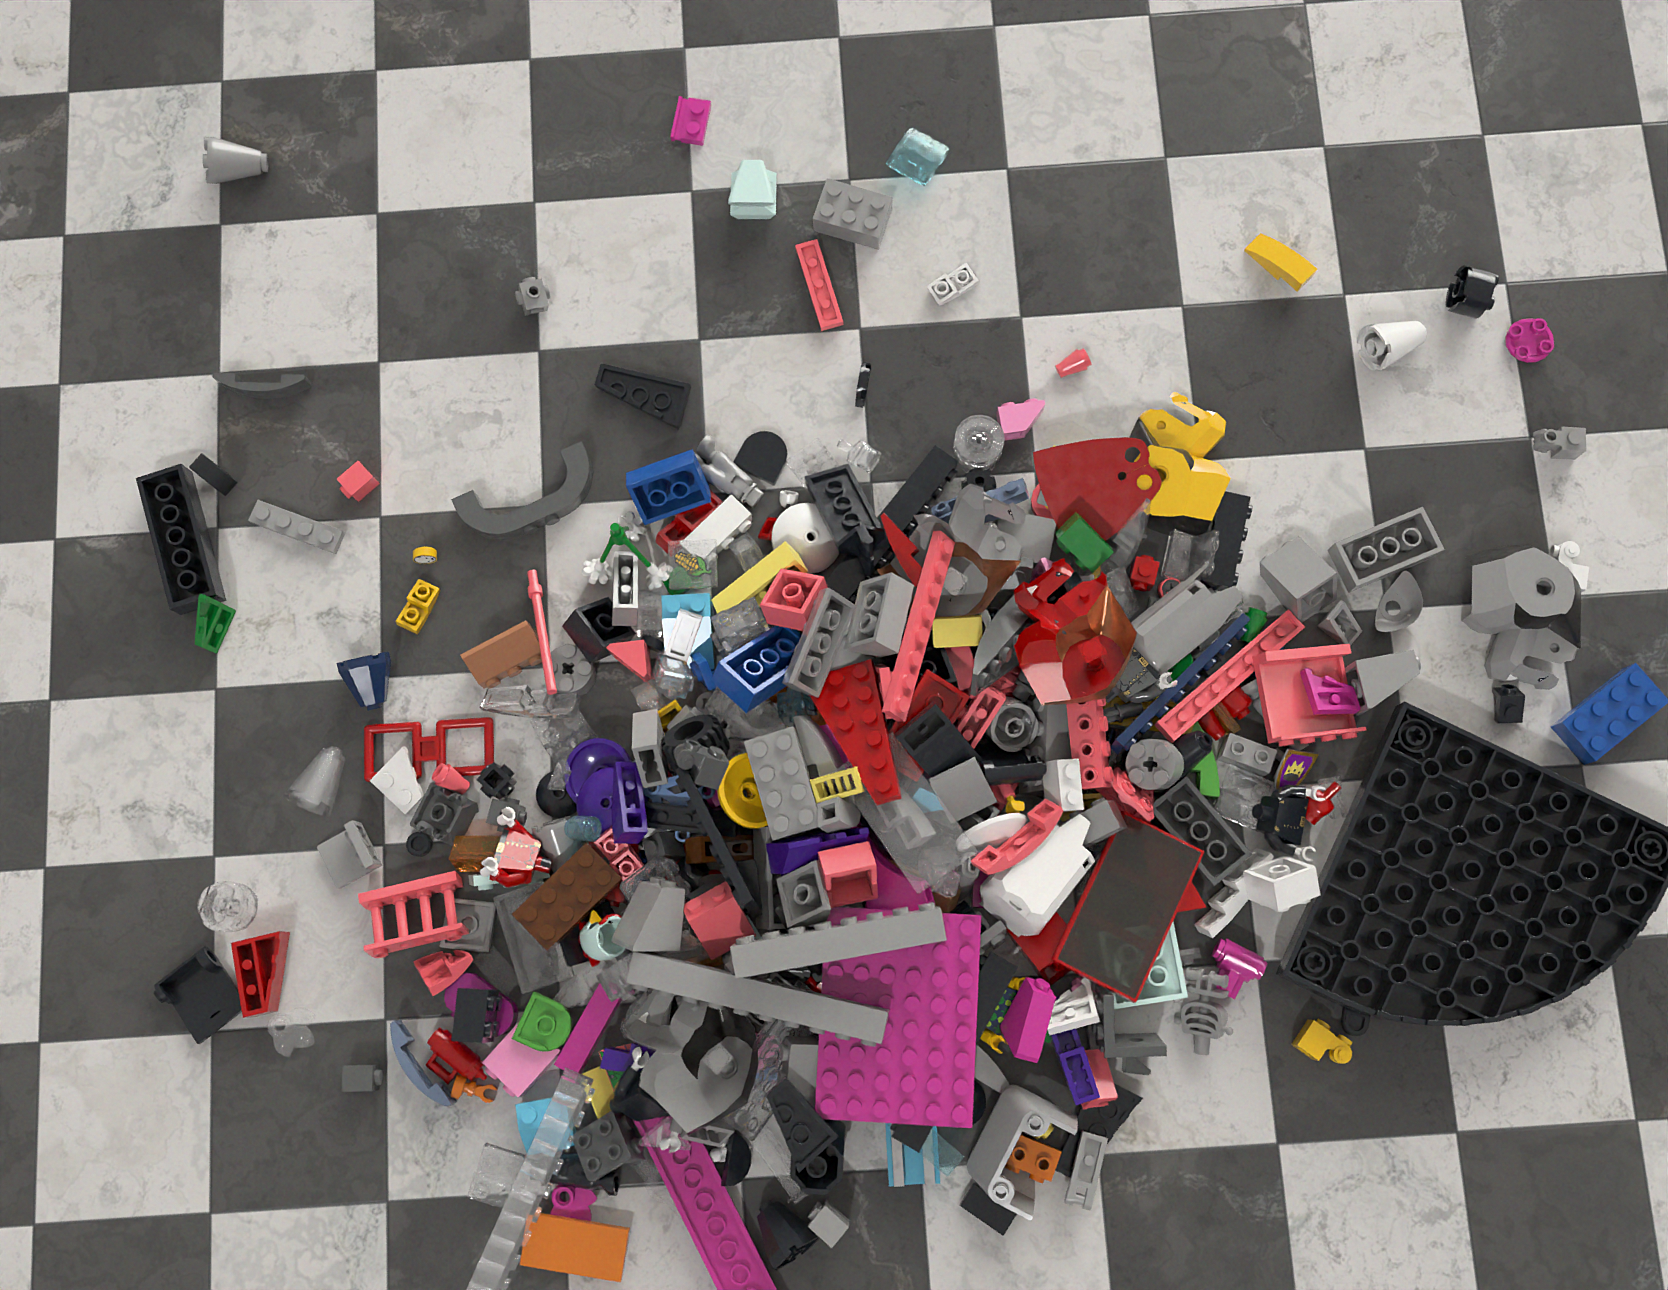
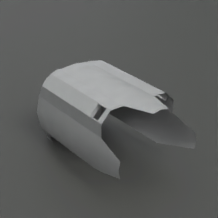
M1205 564L1185 581L1180 582L1131 622L1137 632L1134 647L1160 676L1168 673L1171 667L1215 633L1243 597L1235 586L1215 593L1212 588L1207 589L1199 580H1194L1208 564ZM1197 586L1200 590L1194 595L1189 592L1192 587ZM1170 675L1167 677V683L1172 681Z

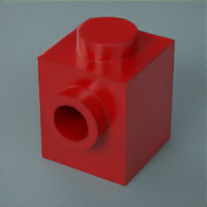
M1148 555L1136 556L1131 565L1127 586H1131L1138 591L1150 592L1155 584L1160 562L1154 561V558Z

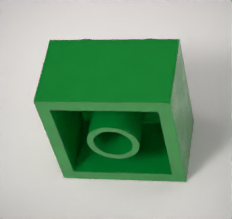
M1076 512L1055 532L1058 538L1056 540L1057 545L1066 554L1072 552L1075 555L1073 558L1076 564L1084 571L1089 569L1093 573L1114 553L1111 546Z

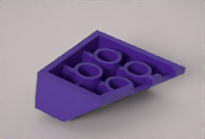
M868 827L848 828L832 834L822 830L766 843L771 874H781L782 877L815 860L819 861L818 852L866 842L869 834Z

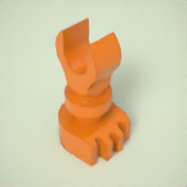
M457 1074L450 1095L451 1098L459 1099L465 1092L467 1096H478L486 1103L495 1100L486 1097L484 1094L486 1089L498 1090L495 1085H476L477 1082L475 1081L469 1083L467 1082V1077Z

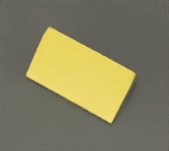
M982 615L934 617L932 624L934 648L979 645L983 635Z
M600 1066L582 1073V1080L597 1119L611 1112L610 1100L614 1098L613 1088L606 1070L600 1069Z

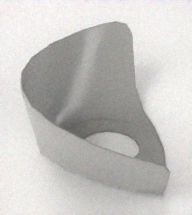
M1403 571L1380 600L1375 617L1376 630L1381 632L1400 630L1413 624L1420 616L1423 608V598L1421 590L1410 572ZM1396 601L1400 605V612L1397 615H1389L1385 610L1387 602Z

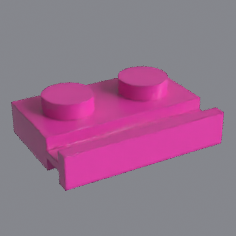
M679 96L670 136L671 141L675 142V140H678L681 143L703 146L712 106L711 101L695 98L684 99L682 96Z

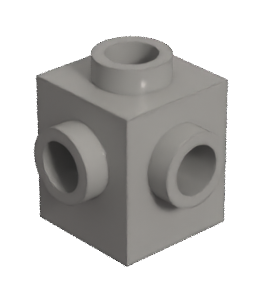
M535 277L523 279L522 283L518 285V291H515L518 305H522L525 316L547 311L549 307L548 299H550L548 286L543 285L542 278L535 279Z

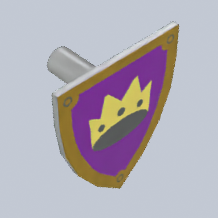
M1276 748L1275 759L1280 761V765L1273 777L1275 780L1274 790L1283 785L1299 786L1311 770L1319 754L1287 749L1284 753Z

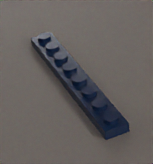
M1242 613L1176 679V686L1167 688L1116 738L1111 749L1117 755L1123 749L1128 751L1137 742L1135 737L1140 732L1144 735L1154 725L1151 721L1156 716L1160 719L1170 709L1167 705L1172 700L1176 703L1186 693L1183 689L1188 684L1192 687L1202 677L1199 673L1203 669L1208 671L1217 662L1215 657L1219 653L1223 656L1233 646L1230 642L1234 638L1239 640L1248 631L1245 626L1250 621V618Z

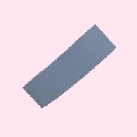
M402 1020L391 1022L390 1033L393 1048L402 1069L411 1082L423 1094L441 1105L448 1107L457 1103L455 1098H451V1092L443 1081L432 1084L407 1046L415 1041Z

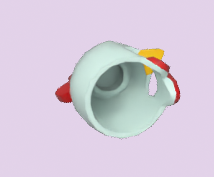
M592 910L589 921L580 922L578 940L583 949V955L589 958L592 967L597 966L600 960H611L625 951L626 948L612 943V936L621 920V915L610 914L601 919L596 911Z

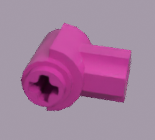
M1220 938L1212 952V957L1217 962L1216 967L1219 968L1217 975H1228L1229 977L1227 988L1216 985V989L1229 991L1228 997L1233 999L1236 998L1243 982L1247 983L1251 979L1259 980L1267 966L1264 957L1227 938L1225 940Z

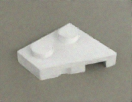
M405 746L380 769L370 782L404 814H407L423 798L424 794L421 785L417 782V775L414 767L411 766L407 755L408 750Z
M1083 978L1081 986L1072 992L1067 990L1055 1001L1047 1029L1049 1035L1100 1022L1090 980Z

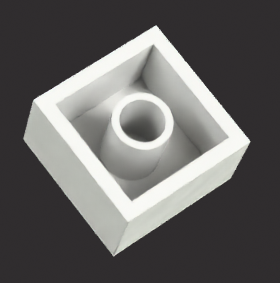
M1286 856L1243 871L1248 900L1274 909L1276 912L1288 911L1291 906L1309 903L1312 898L1320 896L1316 867Z

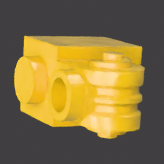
M1320 1019L1316 1021L1307 1020L1291 1044L1312 1060L1319 1061L1327 1049H1329V1058L1335 1063L1345 1064L1352 1057L1350 1046L1353 1042L1341 1034L1336 1037L1335 1034L1329 1031L1331 1027Z

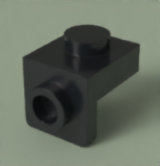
M1504 684L1501 687H1493L1492 693L1497 697L1494 720L1497 723H1522L1525 695L1514 685Z

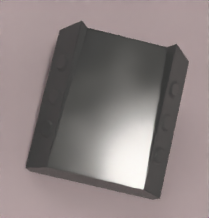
M432 782L423 796L410 822V826L439 841L456 847L463 843V838L475 814L479 812L476 802L447 788L437 786Z

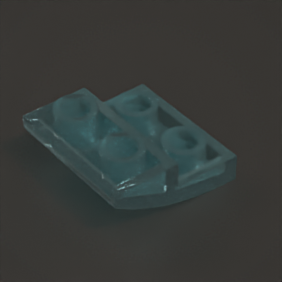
M911 127L890 155L886 166L925 187L935 175L937 167L948 155L950 148Z

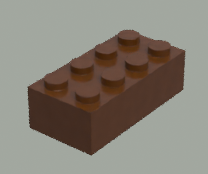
M586 842L512 915L549 953L622 882V878Z

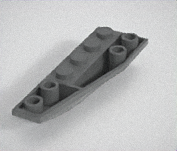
M1014 595L993 617L982 635L975 655L970 695H978L1019 664L1014 645L1024 629L1036 622L1019 610Z

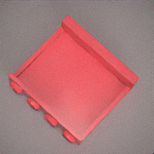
M1350 644L1265 651L1252 656L1268 744L1278 743L1279 747L1294 745L1296 740H1300V744L1314 743L1315 738H1321V742L1337 740L1336 736L1341 735L1342 740L1356 738L1358 732L1366 731V727L1356 728L1354 714L1313 715L1300 675L1304 668L1312 669L1311 674L1321 678L1326 675L1339 683L1348 685L1343 656L1351 654Z

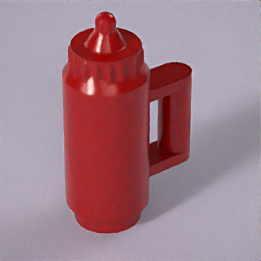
M440 1027L431 1035L427 1044L431 1046L430 1050L434 1053L425 1066L446 1084L449 1085L458 1073L472 1081L475 1078L487 1079V1075L483 1070L485 1065L482 1063L483 1061L480 1056L463 1042L451 1041L452 1033L449 1030H443ZM438 1056L454 1069L452 1073L435 1061Z

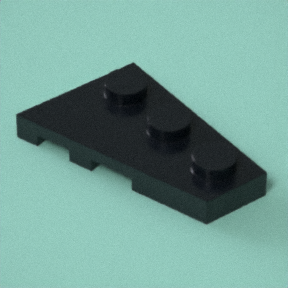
M786 1076L766 1093L767 1100L784 1136L796 1168L800 1172L827 1148L838 1135Z

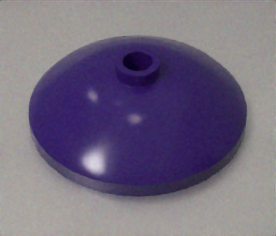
M593 738L582 742L570 753L565 764L564 782L569 796L576 804L583 783L593 773L604 768L614 767L615 762H632L630 756L621 745L609 739ZM609 799L604 801L605 808L610 805Z
M614 767L604 768L593 773L583 783L577 797L579 820L584 829L595 838L612 826ZM644 795V801L649 802V798ZM609 799L610 805L605 808L604 801Z

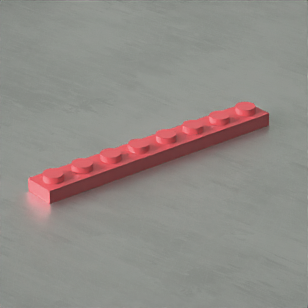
M941 530L933 531L882 709L883 713L897 722H905L955 545V542Z
M1288 609L1162 717L1154 726L1169 742L1173 743L1255 671L1252 656L1265 651L1280 650L1303 630L1305 626Z

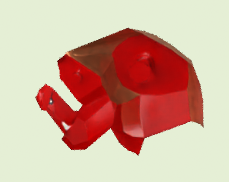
M1064 558L1052 563V567L1029 584L1022 582L1014 589L1015 602L1019 610L1036 622L1024 629L1018 636L1014 648L1019 666L1042 705L1075 704L1104 699L1118 683L1126 669L1137 636L1136 630L1109 589L1107 576L1102 571L1098 578L1079 583L1059 598L1055 604L1047 603V597L1071 577L1074 572L1072 567L1065 562Z

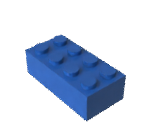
M780 626L772 627L720 660L711 681L745 713H748L786 687L782 683L785 671L790 665L801 634L795 629Z
M1637 663L1621 669L1550 727L1580 762L1586 765L1597 761L1668 703V698Z

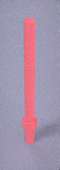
M529 570L527 572L529 581L527 589L529 598L532 599L547 694L553 695L557 693L541 600L543 591L542 586L538 582L537 571Z

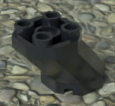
M824 1119L837 1133L838 1137L800 1172H798L791 1155L790 1177L797 1183L804 1194L826 1195L843 1179L846 1126L841 1120Z

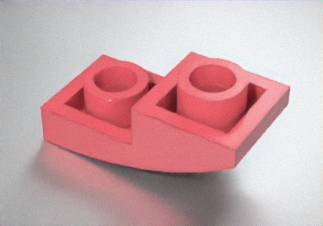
M612 826L594 840V844L610 861L609 865L625 883L645 868L630 844H614Z

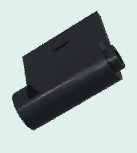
M994 743L977 744L974 748L982 758V761L978 764L989 786L1042 780L1043 775L1046 774V763L1039 755L1031 756L1029 761L1023 750L1009 752L999 748Z
M206 946L154 985L155 997L161 1003L173 1004L194 1040L199 1045L242 1012L237 987L214 952Z

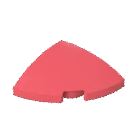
M454 950L455 956H452L451 953L440 951L413 962L428 990L434 996L450 986L465 972L473 961L470 953L463 950Z

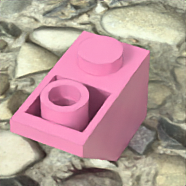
M1033 398L1024 401V403L1015 404L1014 402H1008L998 407L996 417L1001 441L1024 438L1043 413L1045 400L1038 401V399Z

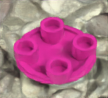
M1541 318L1522 319L1510 326L1505 337L1506 347L1510 354L1517 360L1526 363L1545 359L1554 348L1553 334L1546 321Z

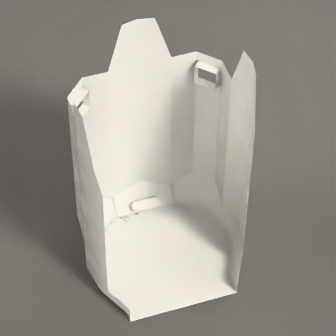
M1079 814L1061 827L1056 824L1048 837L1025 859L1006 870L990 874L980 887V897L982 900L980 905L996 919L1001 920L1018 937L1020 935H1038L1102 853L1100 852L1093 858L1092 854L1082 846L1090 822ZM1088 860L1089 863L1084 868L1083 863Z

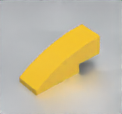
M1261 233L1244 249L1248 255L1275 279L1279 280L1282 278L1297 292L1317 271L1314 265L1297 252Z

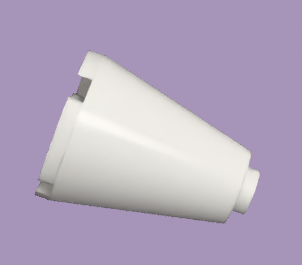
M1418 321L1370 324L1362 327L1357 337V344L1361 343L1362 348L1361 351H1358L1360 358L1370 370H1384L1424 343L1427 331L1425 326Z

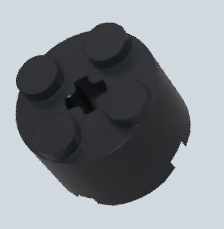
M1466 265L1461 266L1454 275L1458 277L1455 284L1450 283L1445 304L1446 307L1450 308L1449 312L1477 319L1480 318L1485 310L1490 311L1495 302L1493 292L1498 284L1499 275Z

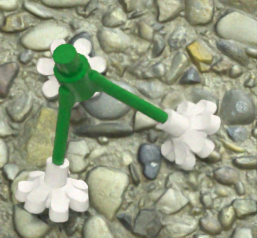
M631 511L626 514V518L624 516L618 518L619 524H611V536L601 558L592 559L591 562L586 560L582 564V574L590 576L589 582L591 584H596L597 580L601 584H606L612 575L608 570L609 565L606 563V558L614 544L619 546L624 544L646 566V570L650 573L646 576L647 586L650 590L654 587H661L662 581H666L669 578L668 574L674 570L665 562L661 563L659 567L653 562H649L630 542V539L634 542L640 541L639 534H645L647 531L645 526H641L643 523L641 517L635 518L634 512Z

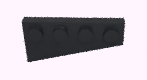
M603 363L600 364L595 381L596 388L679 430L691 389L689 383Z
M1114 1084L1118 1098L1108 1101L1107 1106L1083 1109L1081 1105L1077 1114V1132L1075 1135L1069 1132L1055 1171L1070 1178L1081 1131L1108 1138V1144L1122 1123L1130 1116L1129 1114L1142 1101L1143 1097Z

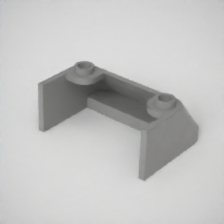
M1009 1085L1005 1087L968 1158V1173L995 1203L1031 1221L1034 1214L1035 1200L1014 1190L1013 1183L1008 1178L1002 1176L1001 1173L1022 1131L1031 1136H1041L1052 1123L1075 1135L1077 1132L1078 1116L1020 1086Z

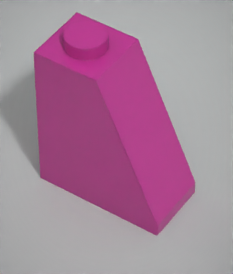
M1025 977L999 1027L1014 1057L1037 1063L1040 1058L1056 999L1050 984L1043 979L1037 978L1035 980Z

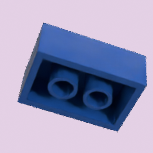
M693 449L626 473V487L644 525L711 502L710 487Z

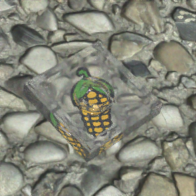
M716 539L668 541L670 590L718 587Z

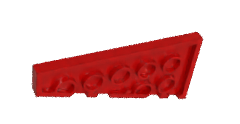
M869 659L829 671L819 698L809 696L852 766L858 768L861 781L877 805L902 799L886 719L882 712L883 705L873 661Z

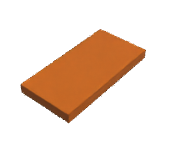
M529 1211L520 1265L621 1282L630 1228Z

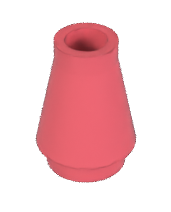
M1082 348L1080 350L1076 349L1063 361L1055 365V368L1062 378L1087 370V367L1092 364L1085 349Z
M441 763L433 772L432 780L435 781L437 786L459 792L460 794H464L470 786V782L462 777L450 764L445 765Z

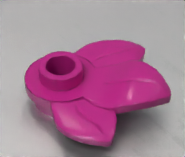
M558 1185L552 1192L554 1207L550 1215L591 1221L592 1214L589 1205L593 1204L597 1197L592 1190ZM563 1191H566L569 1194V1199L567 1201L561 1199V1193Z

